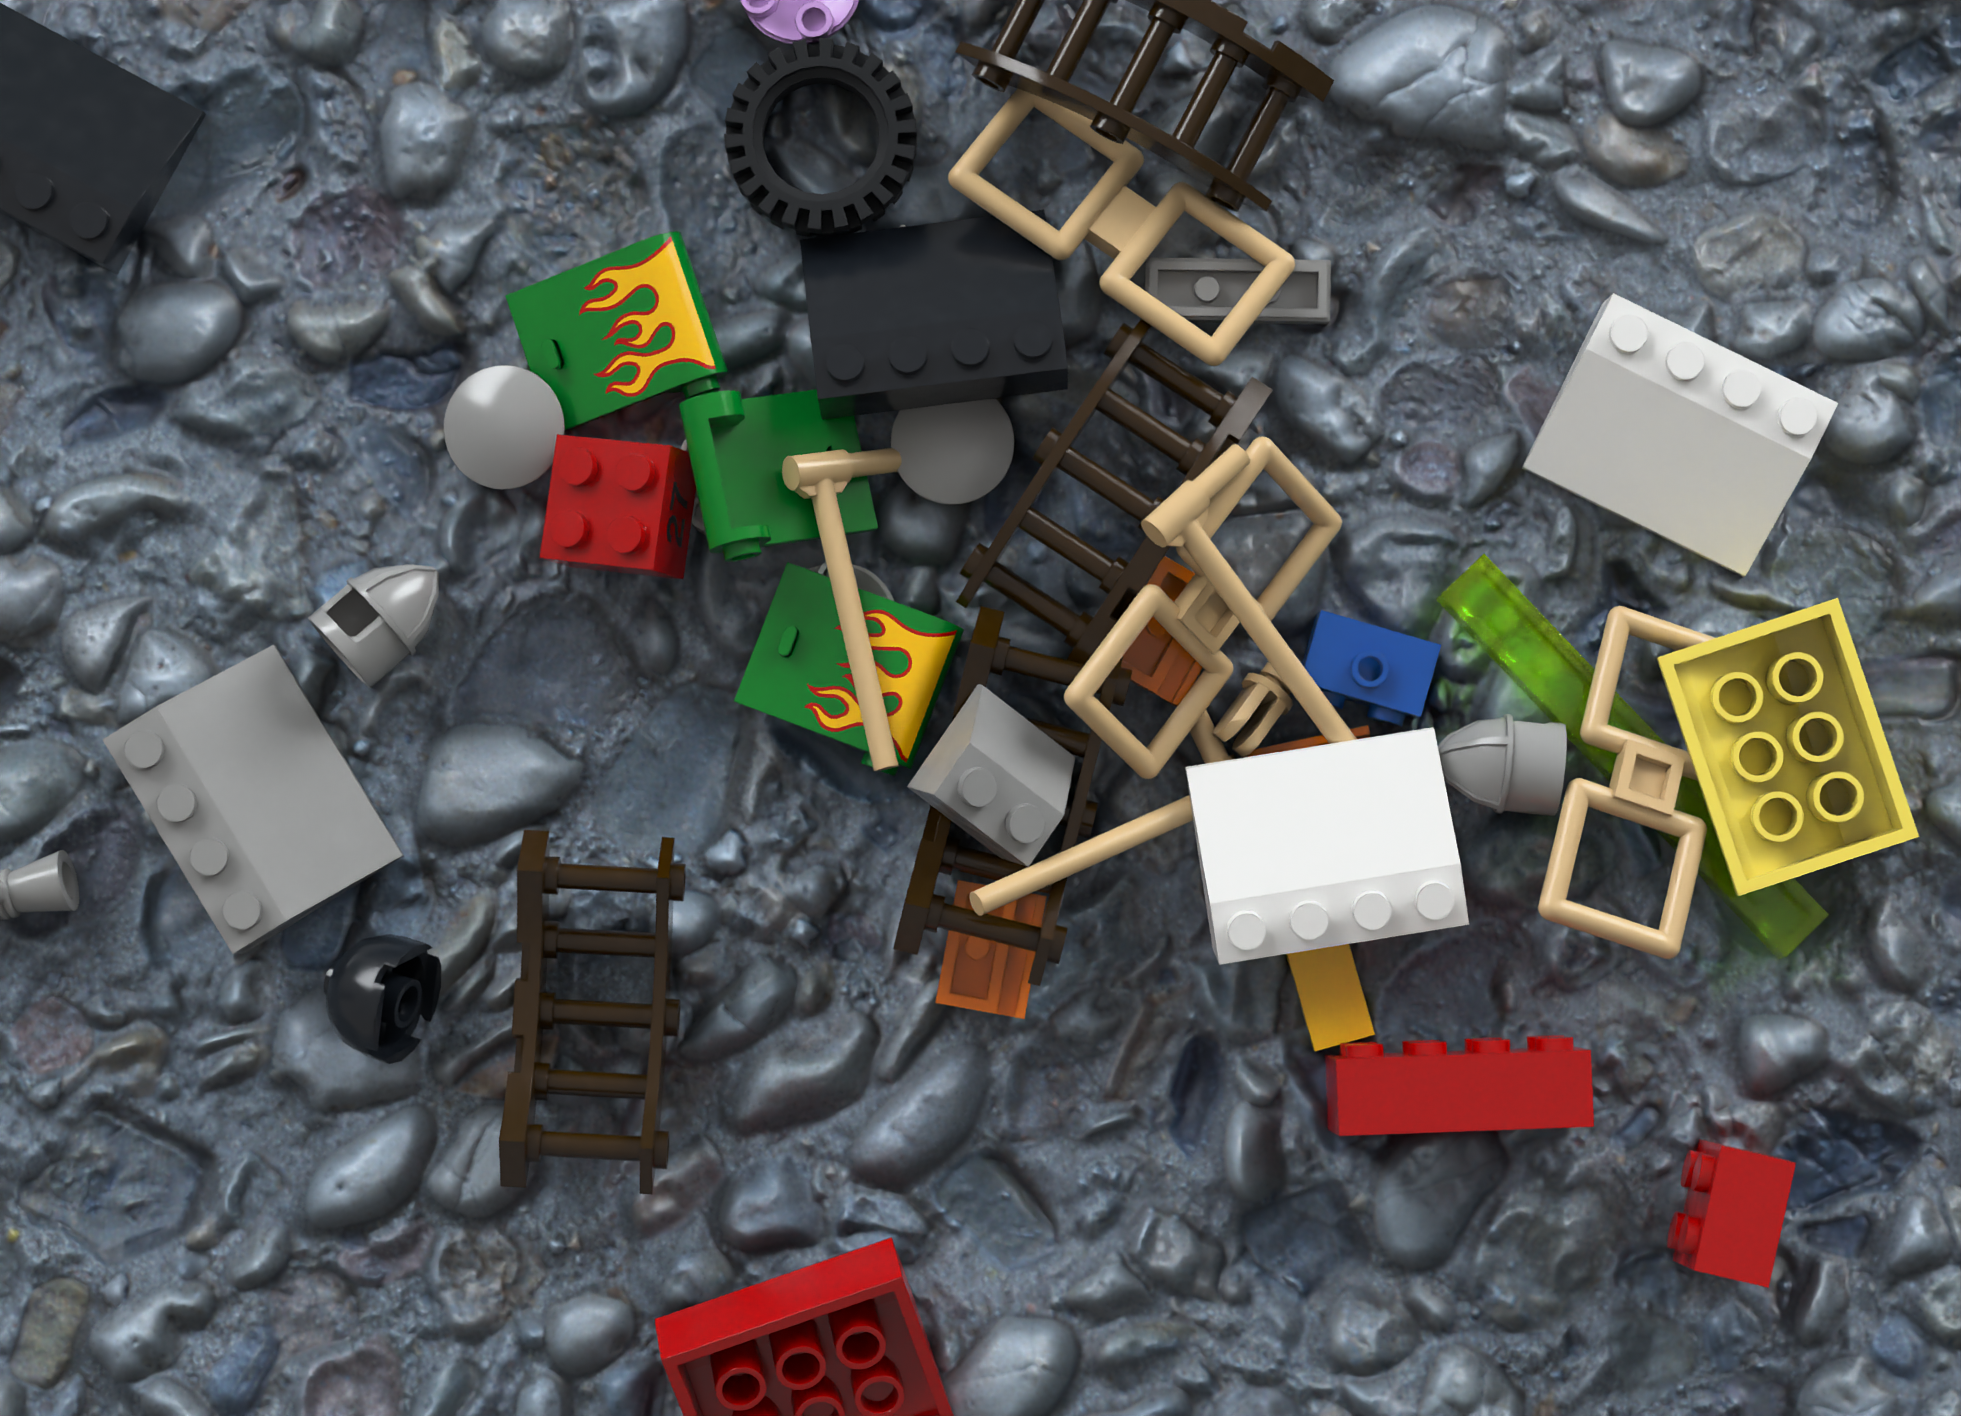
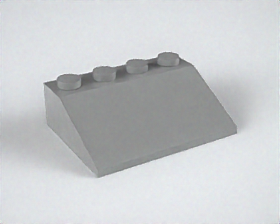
M276 645L264 649L154 707L102 739L232 954H245L404 856Z

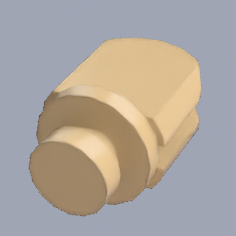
M1270 662L1266 663L1259 674H1247L1241 683L1243 689L1213 731L1214 735L1226 742L1243 727L1232 746V749L1242 757H1246L1254 751L1280 715H1286L1293 706L1292 699L1289 697L1291 691Z

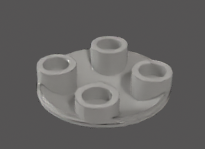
M508 365L488 367L468 377L452 395L444 417L445 443L455 465L472 481L493 489L519 488L540 478L553 464L557 434L564 435L565 431L563 411L551 387L536 373Z
M995 398L900 410L892 428L891 448L896 449L900 453L902 462L897 471L903 481L921 498L929 501L956 505L969 503L985 496L1002 481L1013 458L1014 433L1006 411Z

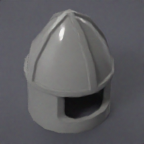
M405 564L373 568L354 579L350 577L346 581L347 585L308 617L309 622L324 641L369 689L408 655L413 656L417 653V646L429 631L439 596V573L433 566Z
M1504 714L1501 718L1473 722L1450 733L1438 745L1444 780L1474 803L1492 808L1495 813L1501 814L1503 811L1549 816L1556 815L1561 800L1566 766L1567 732L1564 723L1547 722L1546 724L1513 721L1512 715Z

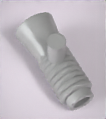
M57 851L13 871L8 868L0 870V921L10 919L11 917H19L21 912L75 911L78 909L80 898L77 875L66 851Z

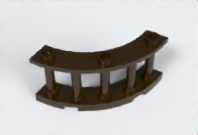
M1017 0L991 51L962 41L959 43L955 52L975 66L972 76L984 85L1000 92H1005L1008 85L1021 89L1092 120L1091 129L1111 141L1123 144L1126 138L1130 139L1209 187L1206 192L1208 198L1222 207L1236 212L1239 211L1242 204L1267 212L1272 202L1271 199L1247 183V180L1287 103H1294L1298 96L1324 102L1334 82L1323 71L1280 41H1274L1271 49L1243 32L1248 21L1212 0H1126L1148 10L1147 17L1151 20V23L1110 102L1069 83L1109 4H1116L1118 0H1083L1046 72L1014 60L1045 0ZM1182 29H1185L1212 44L1210 52L1214 56L1173 135H1170L1133 115L1132 112L1173 33L1180 34ZM1245 65L1265 79L1262 87L1266 92L1225 168L1194 149L1235 67L1242 68Z
M1140 319L1134 329L1125 323L1121 325L1104 352V355L1112 359V361L1064 432L1061 433L1053 427L1049 431L1032 458L1041 464L1038 472L990 547L987 548L979 543L959 573L969 581L956 600L958 604L967 608L985 583L1067 636L1064 643L1074 648L1067 660L1086 664L1140 590L1145 586L1170 546L1160 547L1146 536L1130 562H1127L1120 556L1114 561L1033 508L1057 469L1068 474L1140 522L1164 501L1159 496L1155 501L1072 448L1095 411H1099L1177 462L1179 465L1176 470L1186 476L1180 484L1181 486L1186 480L1193 481L1232 444L1238 445L1273 391L1256 378L1251 377L1239 397L1230 391H1227L1225 395L1221 394L1144 344L1143 340L1152 326L1143 319ZM1131 364L1211 416L1208 422L1215 426L1217 430L1209 442L1205 444L1196 438L1192 443L1112 391V386L1126 366ZM1140 523L1138 528L1144 532ZM1018 529H1021L1101 582L1098 588L1109 595L1094 617L1085 611L1078 615L998 562Z
M980 606L952 721L978 684L984 687L987 686L990 673L1002 676L1003 670L1069 686L1085 664L1010 646L1011 639L999 636L1005 612ZM1123 657L1096 691L1097 694H1100L1098 700L1109 711L1111 704L1124 706L1132 670L1121 667ZM1026 718L1069 753L1083 757L1072 802L1067 801L1065 814L1058 823V825L1066 826L1060 852L1075 846L1077 836L1088 839L1090 837L1098 802L1087 800L1102 739L1092 729H1090V733ZM930 805L893 949L918 955L924 930L936 933L938 927L1035 952L1028 983L1040 986L1046 963L1059 964L1068 928L1056 925L1067 877L1037 890L1049 894L1041 927L990 914L980 916L974 910L944 903L945 896L934 894L939 873L951 875L952 870H957L997 881L1027 868V866L1002 859L995 854L960 846V839L949 836L952 821Z
M524 830L517 866L516 943H522L521 978H516L514 989L512 1038H517L514 1072H508L499 1137L500 1186L526 1188L529 1163H540L542 1156L639 1161L640 1194L651 1195L653 1194L655 1169H667L670 1135L669 1131L659 1130L667 1036L678 1037L680 1026V999H669L674 901H684L686 884V864L674 863L675 838L662 837L658 869L563 864L560 857L549 856V831ZM559 888L656 894L655 933L560 928L559 921H549V894L558 895ZM558 953L655 958L652 1004L556 999L555 992H546L547 958L557 959ZM555 1024L651 1029L647 1074L551 1069L550 1063L541 1062L543 1029L553 1030ZM549 1094L644 1099L641 1136L544 1131L543 1124H534L537 1100L548 1101Z

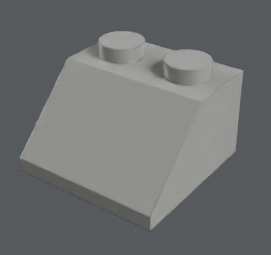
M978 684L907 787L998 857L1029 867L1065 814L1075 757L990 690Z

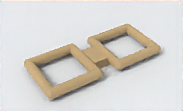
M1017 88L948 174L949 184L1057 260L1069 258L1084 239L1114 259L1100 278V288L1105 294L1210 366L1220 365L1295 268L1294 257L1186 182L1174 184L1155 207L1126 187L1144 163V156L1138 148L1126 140L1123 144L1111 141L1091 129L1092 120ZM1033 107L1113 161V164L1059 231L979 176L981 171ZM1184 211L1265 266L1212 336L1130 281Z
M1258 437L1252 441L1245 451L1250 458V463L1210 499L1207 523L1202 529L1211 539L1263 469L1313 522L1308 532L1258 599L1255 600L1269 620L1272 621L1342 526V519L1269 438ZM1183 545L1176 547L1177 554L1195 572V575L1177 599L1173 602L1157 585L1149 584L1144 586L1064 693V701L1067 706L1144 779H1152L1158 775L1233 673L1231 660L1220 648L1240 622ZM1154 617L1205 670L1146 748L1093 695L1150 619Z
M1616 606L1609 611L1580 729L1581 739L1586 744L1617 754L1610 785L1606 787L1582 778H1575L1568 783L1538 911L1548 921L1664 959H1672L1678 955L1681 948L1707 833V825L1704 820L1675 810L1674 807L1681 777L1684 776L1696 781L1698 780L1688 751L1608 725V720L1629 635L1676 651L1714 639L1715 637L1624 606ZM1588 807L1680 837L1658 930L1566 900Z

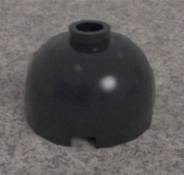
M392 934L365 938L345 952L339 961L331 965L325 976L323 986L326 995V1009L332 1029L343 1043L367 1057L387 1064L400 1062L415 1050L421 1039L411 1035L417 1027L420 1015H422L424 1020L431 1022L436 1011L441 989V963L439 957L428 954L427 950L432 948L430 945L405 936Z

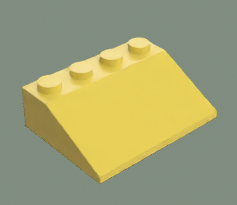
M1838 598L1657 657L1737 896L1919 837Z

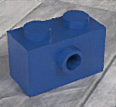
M1320 610L1314 619L1302 665L1335 709L1342 710L1344 702L1347 700L1368 706L1367 718L1402 727L1405 718L1415 720L1421 717L1441 645Z

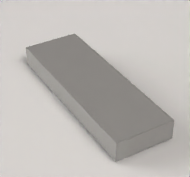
M1148 257L1145 260L1144 290L1189 322L1222 323L1265 266L1255 259ZM1295 260L1293 272L1253 323L1328 325L1330 323L1331 260Z

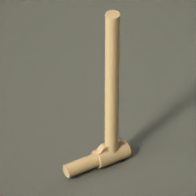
M1232 444L1193 481L1186 480L1142 520L1141 526L1146 535L1160 547H1181L1183 545L1329 744L1356 740L1357 738L1202 529L1207 523L1210 499L1250 463V458L1245 450L1237 444Z
M885 448L848 453L846 450L841 449L787 456L782 464V476L785 485L802 498L812 499L874 772L897 767L899 765L836 495L843 492L845 486L852 478L898 472L897 470L902 462L901 455L896 449Z
M1205 710L1190 730V734L1204 763L1235 759L1233 754L1228 755L1221 739L1213 734L1215 726L1207 710ZM1190 796L1183 797L971 892L969 898L972 908L978 915L982 916L1193 821Z

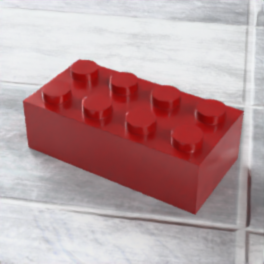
M1564 1035L1527 1036V1048L1510 1049V1039H1502V1037L1464 1039L1465 1050L1447 1051V1041L1440 1040L1402 1041V1053H1384L1383 1044L1377 1042L1340 1043V1055H1325L1328 1130L1338 1136L1594 1127L1591 1050L1574 1047L1573 1037H1564Z

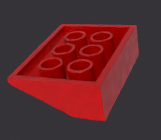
M892 1237L654 1319L661 1361L683 1416H954Z

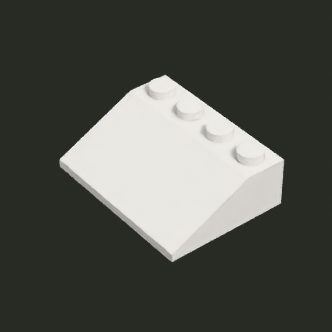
M1613 293L1602 303L1522 469L1729 571L1745 577L1808 466L1838 403Z
M1433 727L1185 767L1212 948L1219 965L1469 925L1461 863Z

